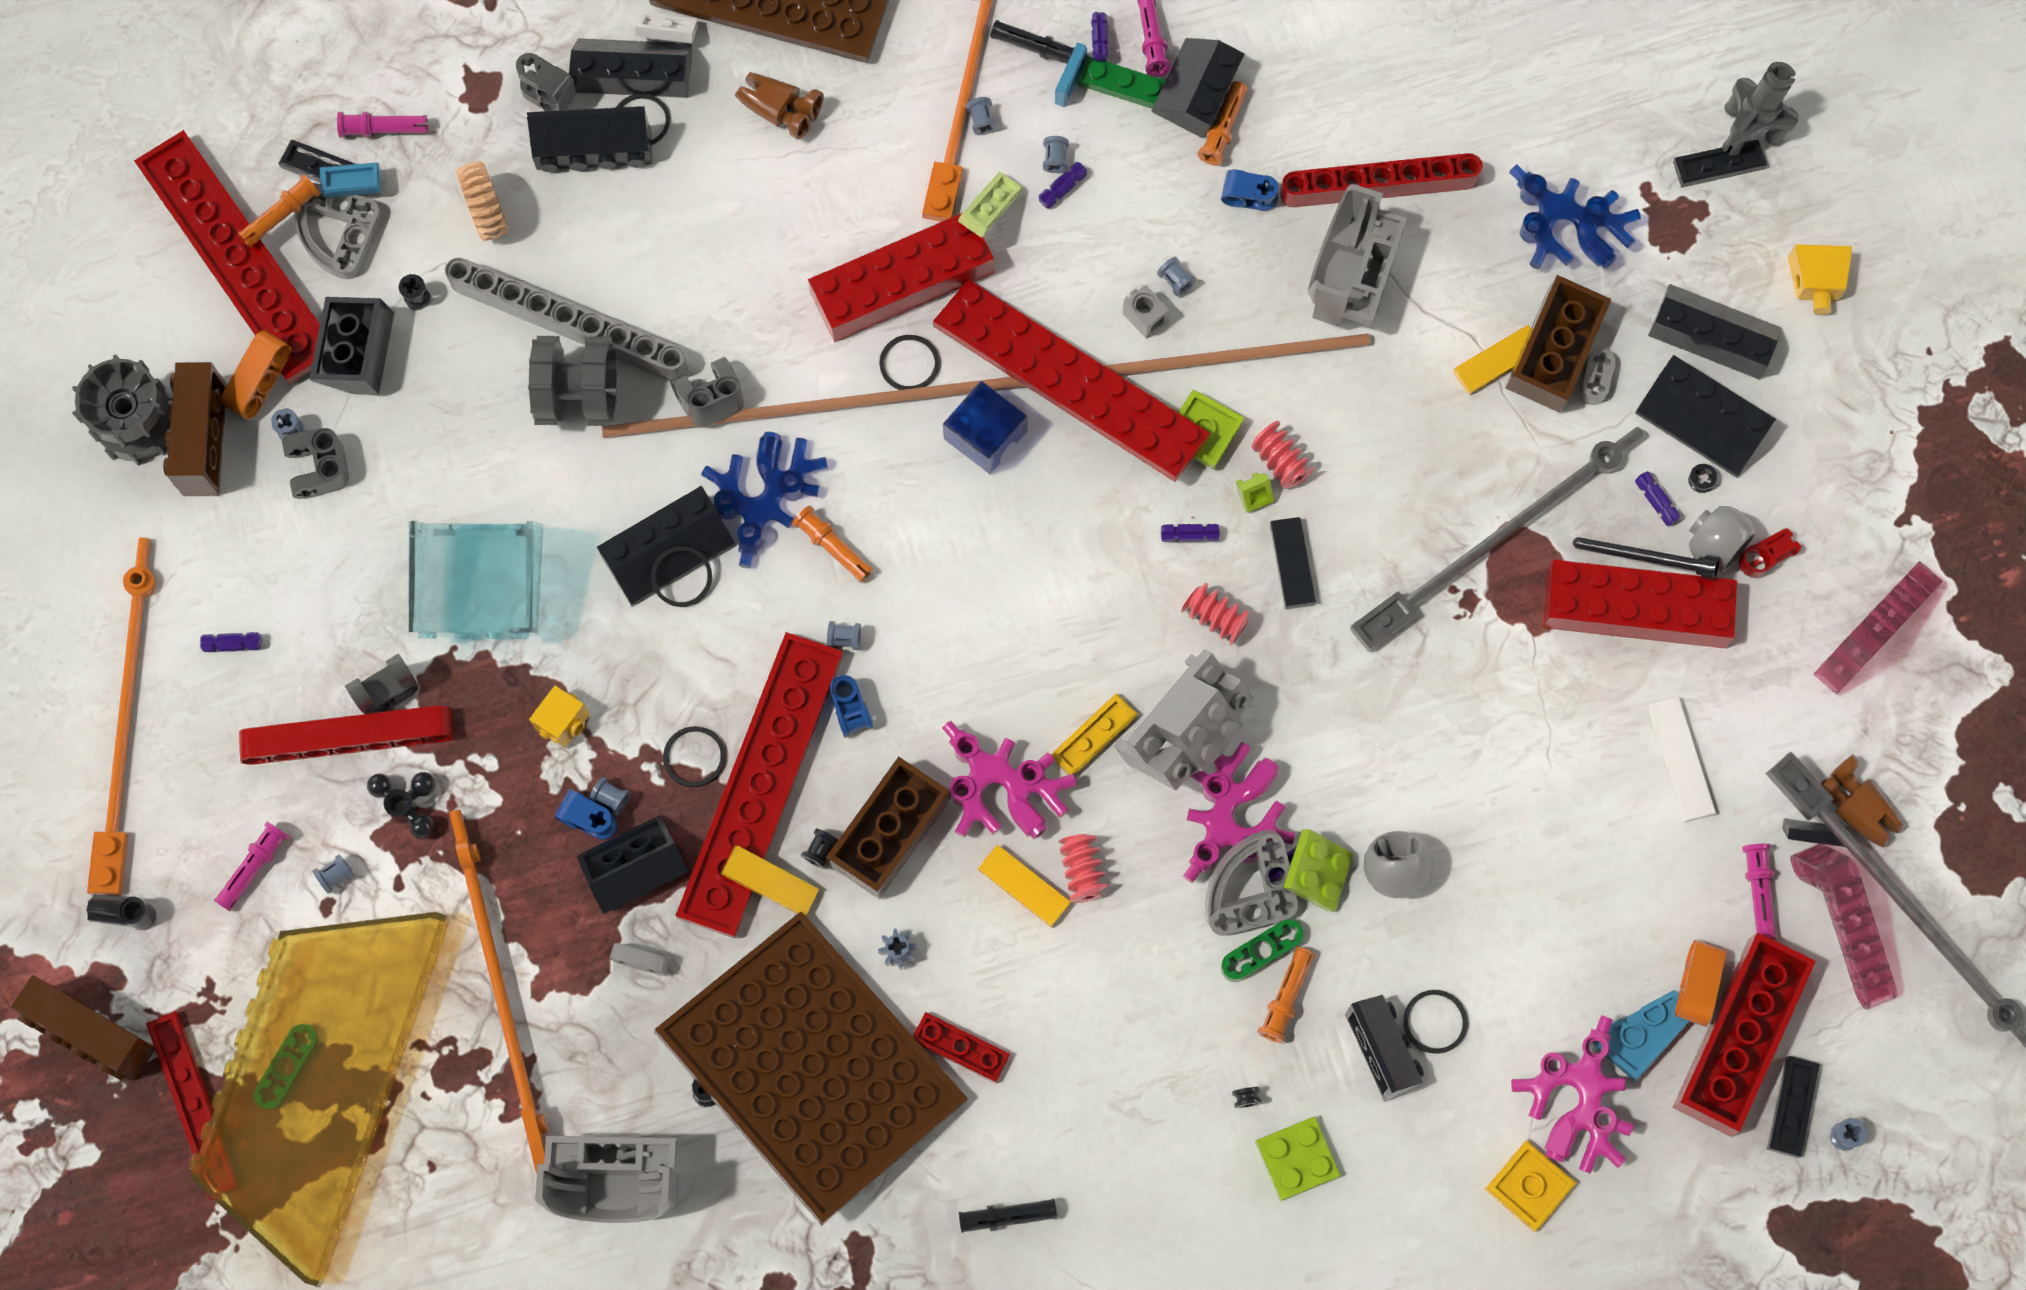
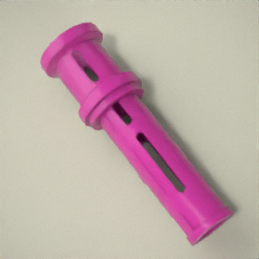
M1137 0L1145 39L1142 44V52L1147 59L1145 71L1152 77L1164 76L1171 70V63L1166 56L1167 42L1161 36L1156 0Z
M368 111L360 115H345L344 112H338L337 131L339 138H345L346 135H363L364 138H369L373 133L427 134L428 125L416 124H426L428 118L427 115L372 116Z
M268 821L264 824L265 829L256 842L249 844V853L214 899L216 903L228 911L232 910L237 900L263 865L273 861L272 855L283 840L287 841L290 838Z
M1765 843L1746 845L1742 847V852L1746 854L1748 872L1745 873V878L1748 882H1751L1756 932L1774 940L1777 939L1770 886V880L1773 879L1774 871L1770 870L1768 855L1771 845ZM1756 856L1759 858V867L1757 866ZM1761 896H1763L1766 921L1763 919Z

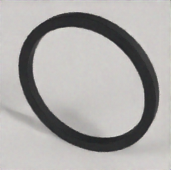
M633 94L624 98L616 108L623 107L628 102L636 99H648L656 102L663 109L666 117L665 126L662 132L652 140V145L659 142L666 135L670 125V115L666 105L659 98L650 94Z
M902 335L891 340L882 350L879 360L880 371L885 381L895 389L904 390L926 387L937 375L939 369L938 353L935 347L925 338L917 335ZM914 340L921 342L931 350L934 356L935 365L931 375L918 385H900L891 380L885 371L884 359L888 350L901 341Z
M675 546L662 552L655 560L651 570V583L655 593L665 603L676 607H687L696 604L708 593L712 583V570L706 557L698 550L688 546ZM676 551H689L696 554L704 562L707 570V582L703 591L696 598L686 602H675L666 598L660 592L656 583L658 565L664 557Z
M699 726L686 727L673 734L666 743L663 752V763L669 776L678 784L686 787H701L711 783L721 773L725 764V749L719 737L711 730ZM689 732H702L711 736L720 748V762L716 771L710 777L698 782H688L678 778L671 771L668 763V753L673 742L681 735Z
M1442 990L1421 992L1409 1002L1403 1016L1405 1033L1411 1043L1424 1052L1433 1054L1448 1052L1454 1049L1466 1034L1468 1024L1466 1011L1460 1001L1448 992ZM1428 995H1439L1451 1000L1457 1006L1462 1017V1030L1454 1043L1444 1048H1430L1422 1045L1414 1038L1409 1028L1408 1017L1412 1006L1419 999Z

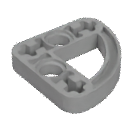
M313 183L321 193V184ZM320 195L319 199H313L311 202L308 201L301 207V212L294 214L296 231L306 252L318 266L328 273L342 279L349 280L355 278L362 269L382 219V213L376 201L360 195L323 198ZM343 199L348 201V205L343 211L333 210V204L337 200ZM371 208L373 215L368 214L364 218L360 211L367 212ZM310 212L347 223L333 258L323 252L314 242L310 230ZM354 233L365 235L364 241L358 245H353L349 242L350 237ZM350 257V261L353 265L346 266V268L343 269L341 263H347Z
M1263 830L1246 837L1234 845L1217 864L1208 884L1205 902L1207 922L1214 933L1221 936L1230 935L1283 921L1296 914L1298 909L1296 894L1283 888L1290 865L1285 843L1276 831ZM1269 838L1274 843H1277L1272 846L1276 859H1270L1268 851L1262 848V846L1267 844L1266 840ZM1256 852L1264 893L1221 904L1225 885L1232 872L1244 859ZM1272 868H1283L1284 877L1281 881L1273 883L1268 880V873ZM1271 890H1282L1283 897L1287 902H1290L1286 904V910L1281 911L1279 907H1275V905L1280 904L1278 893L1276 891L1271 892ZM1256 904L1260 906L1261 912L1256 919L1249 920L1245 918L1244 911L1249 905ZM1234 909H1237V914L1241 920L1240 923H1237L1235 917L1230 918L1236 916L1233 911ZM1221 913L1230 918L1225 920V926L1220 927L1218 922H1214L1219 920V914Z

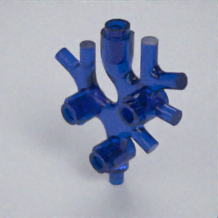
M1518 164L1509 171L1518 181L1517 186L1521 189V200L1527 205L1538 204L1539 212H1531L1524 217L1519 231L1520 237L1525 242L1536 243L1535 253L1529 263L1532 268L1540 269L1548 254L1555 255L1565 266L1574 259L1553 236V226L1559 220H1568L1575 225L1577 240L1581 250L1597 267L1601 266L1606 269L1617 258L1614 254L1615 250L1597 234L1599 227L1606 228L1627 249L1635 243L1636 240L1624 229V226L1640 220L1641 214L1638 209L1620 214L1611 213L1609 210L1610 206L1619 199L1616 191L1610 190L1603 197L1593 196L1587 201L1585 206H1582L1575 200V193L1580 185V182L1575 178L1568 180L1563 192L1554 193L1547 188V182L1541 175L1532 174L1530 171L1526 173Z
M764 432L763 436L759 439L756 454V466L764 482V490L756 497L744 495L738 487L743 456L732 454L729 470L724 474L719 473L708 465L703 469L701 476L713 482L720 490L714 496V505L721 518L733 519L739 514L744 519V523L737 531L739 540L738 552L741 553L740 567L751 568L753 556L757 555L758 550L763 545L762 530L767 522L774 520L786 528L791 527L794 518L780 508V500L783 497L788 501H797L803 495L818 497L820 485L805 483L804 476L813 471L827 469L828 466L826 457L811 460L805 458L807 439L796 438L790 468L782 471L778 467L783 445L781 435L775 432ZM789 482H795L794 485H787ZM724 500H730L727 504L722 503ZM754 533L753 536L746 537V534Z

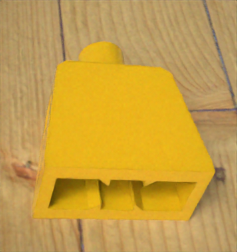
M1795 244L1790 252L1788 261L1796 297L1799 300H1813L1814 314L1824 315L1830 313L1831 301L1840 300L1846 291L1852 246Z

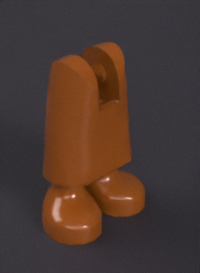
M749 72L745 81L756 91L740 86L735 93V97L748 109L776 127L782 124L788 126L791 137L797 140L803 138L810 129V120L815 121L820 113L824 100L823 92L813 89L805 97H800L799 87ZM793 109L797 112L794 114L792 112H789L788 110Z
M1852 754L1820 784L1834 798L1831 802L1837 808L1833 813L1866 839L1880 847H1884L1890 841V836L1877 822L1880 821L1887 829L1894 833H1898L1905 825L1869 778L1863 783H1860L1857 779L1855 772L1858 768L1859 760ZM1839 784L1850 793L1849 796H1846L1841 791Z

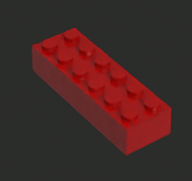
M958 214L809 278L810 294L834 343L960 289L968 279L976 282L994 274V257L984 237L981 238L958 222L961 214Z
M1553 559L1547 570L1543 628L1726 649L1734 639L1737 580L1716 578L1713 581L1702 579L1698 575Z
M1758 932L1748 939L1672 1108L1730 1137L1741 1131L1816 963L1815 960Z

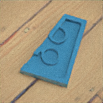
M1675 990L1641 1007L1639 1011L1628 1017L1617 1020L1610 1027L1608 1035L1611 1036L1609 1042L1610 1051L1606 1058L1634 1082L1639 1080L1690 1023V1021L1676 1017L1674 1014L1678 999V993ZM1599 1041L1592 1043L1595 1049L1599 1052L1602 1051V1044Z

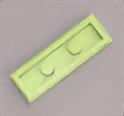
M999 171L961 214L958 222L982 238L1020 195L1023 187Z

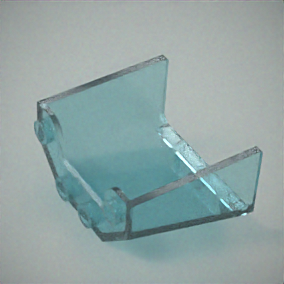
M409 521V632H418V639H437V633H455V639H473V633H485V639H504V633H510V639H529V633H538L543 524L535 521H527V524H440Z

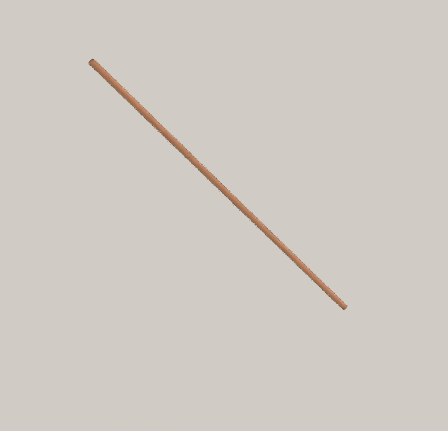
M1366 333L1104 366L1118 375L1366 346L1370 345L1369 334ZM1012 377L755 407L742 409L738 413L711 425L1026 386ZM688 416L602 426L603 438L698 426Z

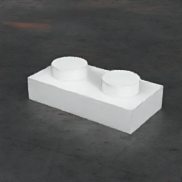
M641 11L635 26V36L644 37L648 40L659 39L674 41L678 44H692L698 29V18Z

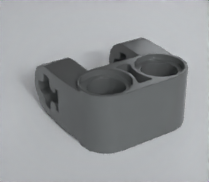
M525 53L517 59L516 70L521 79L520 89L523 97L544 111L565 110L576 95L573 78L563 69L552 65L536 54ZM534 64L536 72L529 70L526 73L524 65L531 66ZM528 85L533 87L531 91H529Z
M726 357L710 363L715 380L699 387L693 388L684 374L670 380L676 399L684 412L697 426L705 427L738 413L744 406L740 381Z
M329 428L308 430L287 435L281 440L284 456L288 458L313 455L316 471L293 477L289 481L293 498L306 499L340 490L347 485L349 472L344 447L333 430ZM333 442L330 448L326 450L321 449L324 443ZM339 469L335 476L326 477L330 470Z
M399 653L385 661L387 664L385 668L362 682L359 678H356L345 685L349 695L363 714L386 712L414 695L419 689L414 676Z

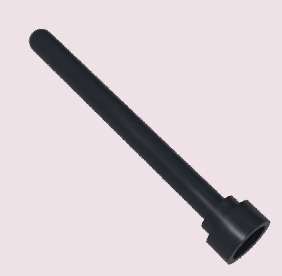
M1576 537L1573 540V546L1576 549L1696 571L1697 575H1701L1702 579L1715 581L1719 571L1720 557L1706 554L1705 557L1700 556L1699 559L1582 537Z

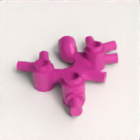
M952 721L947 722L942 727L951 738L949 743L954 748L956 758L962 763H968L970 767L968 776H958L950 784L951 799L955 804L963 806L964 810L963 816L954 831L956 834L966 837L975 821L982 822L992 835L1002 828L982 802L983 790L992 783H998L1005 787L1008 796V809L1012 819L1027 837L1031 836L1033 840L1043 834L1048 827L1044 824L1046 820L1029 802L1028 797L1031 793H1038L1059 818L1069 811L1059 799L1058 792L1076 786L1074 775L1070 774L1057 779H1047L1044 776V772L1055 762V759L1049 752L1037 761L1026 760L1020 764L1018 769H1014L1009 764L1010 754L1016 744L1014 741L1005 738L995 754H988L979 748L978 740L974 735L967 733L964 729L960 731ZM965 747L972 749L970 753H963L961 750ZM1027 774H1033L1035 775V778L1033 780H1027L1025 776ZM961 789H965L968 791V793L965 796H960L957 794V792Z
M1244 742L1239 744L1231 756H1225L1222 753L1214 761L1216 766L1214 773L1207 774L1206 772L1199 771L1189 776L1203 785L1205 799L1214 803L1213 808L1208 811L1190 808L1188 811L1187 821L1200 823L1206 827V836L1203 841L1195 846L1193 856L1189 860L1191 865L1183 875L1191 883L1196 880L1201 872L1206 873L1207 870L1216 865L1219 851L1227 845L1234 846L1257 832L1263 830L1276 831L1284 843L1293 845L1295 832L1278 829L1276 826L1277 819L1286 808L1279 801L1273 803L1261 822L1254 827L1244 828L1234 820L1233 813L1235 808L1240 804L1251 802L1262 796L1277 778V771L1279 770L1276 763L1268 758H1264L1255 764L1243 782L1236 783L1232 776L1251 750ZM1218 787L1220 792L1213 793L1210 788ZM1256 852L1248 856L1242 862H1255L1257 860ZM1207 853L1211 859L1203 860L1200 855Z
M1603 1015L1600 1016L1596 1030L1591 1029L1589 1036L1583 1041L1582 1049L1584 1054L1578 1062L1569 1063L1562 1054L1551 1052L1542 1058L1540 1063L1542 1071L1538 1076L1530 1079L1511 1080L1512 1092H1531L1534 1095V1102L1528 1116L1537 1120H1541L1553 1089L1561 1085H1569L1577 1090L1579 1103L1574 1109L1562 1115L1552 1127L1544 1147L1547 1149L1545 1156L1563 1163L1565 1157L1569 1158L1578 1132L1580 1130H1587L1590 1133V1140L1579 1169L1590 1174L1599 1155L1605 1156L1617 1168L1626 1161V1158L1609 1141V1135L1612 1132H1619L1630 1137L1634 1124L1618 1119L1613 1109L1602 1107L1601 1099L1605 1093L1626 1090L1625 1078H1608L1602 1073V1060L1607 1057L1610 1051L1609 1042L1611 1036L1608 1035V1032L1613 1022V1019ZM1595 1041H1599L1602 1044V1051L1598 1054L1593 1053L1591 1050V1045ZM1554 1059H1557L1561 1065L1560 1069L1556 1072H1553L1549 1067L1550 1062ZM1603 1113L1608 1114L1611 1119L1610 1124L1607 1126H1603L1599 1122V1117Z

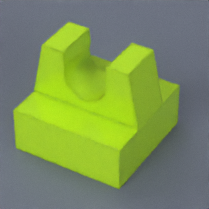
M1256 472L1252 474L1253 478L1243 482L1240 479L1236 481L1242 506L1247 513L1274 502L1270 479L1265 473L1259 474Z

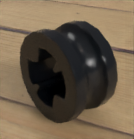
M1698 464L1692 468L1688 477V483L1698 493L1710 492L1716 483L1717 473L1711 465ZM1703 473H1706L1708 475L1707 481H1704L1702 484L1698 483V476H1695V474L1701 476Z
M1248 1087L1232 1091V1096L1237 1099V1102L1234 1103V1108H1247L1262 1104V1099L1258 1097V1093L1261 1091L1260 1087Z

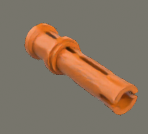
M1239 81L1231 83L1215 124L1206 132L1207 140L1204 147L1199 149L1198 157L1209 165H1221L1225 146L1230 144L1232 140L1230 131L1244 97L1248 92V87L1244 83Z
M303 174L300 176V181L290 190H283L279 196L281 199L246 228L238 232V235L251 248L292 212L294 214L301 212V207L314 196L318 198L321 193L310 179Z
M812 506L805 507L796 516L792 525L803 530L811 538L810 542L814 546L821 545L858 579L857 581L862 583L866 579L864 576L868 577L872 573L873 568L865 563L833 533L832 525L829 522L824 523L814 513Z
M1296 947L1275 1000H1272L1267 1006L1269 1012L1263 1027H1259L1257 1030L1260 1036L1276 1043H1284L1285 1037L1283 1035L1288 1022L1295 1016V1009L1293 1008L1315 957V954L1311 951Z

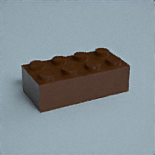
M1556 275L1548 287L1505 388L1560 413L1569 401L1612 299Z
M175 362V373L170 375L173 399L168 403V416L171 419L170 429H167L165 435L166 445L169 450L168 458H165L163 462V471L165 476L169 478L173 486L183 496H219L226 410V406L221 402V396L227 383L212 362Z
M898 756L826 856L828 865L880 900L951 800L950 790Z
M34 975L30 977L10 1007L20 1013L17 1020L43 1033L45 1037L59 1045L61 1044L69 1049L70 1052L96 1065L95 1067L121 1081L125 1076L135 1081L155 1051L153 1045Z

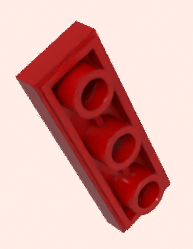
M927 1012L924 1013L913 1034V1037L923 1048L995 1084L1010 1057V1053ZM959 1042L966 1044V1049L962 1052H958L954 1048Z

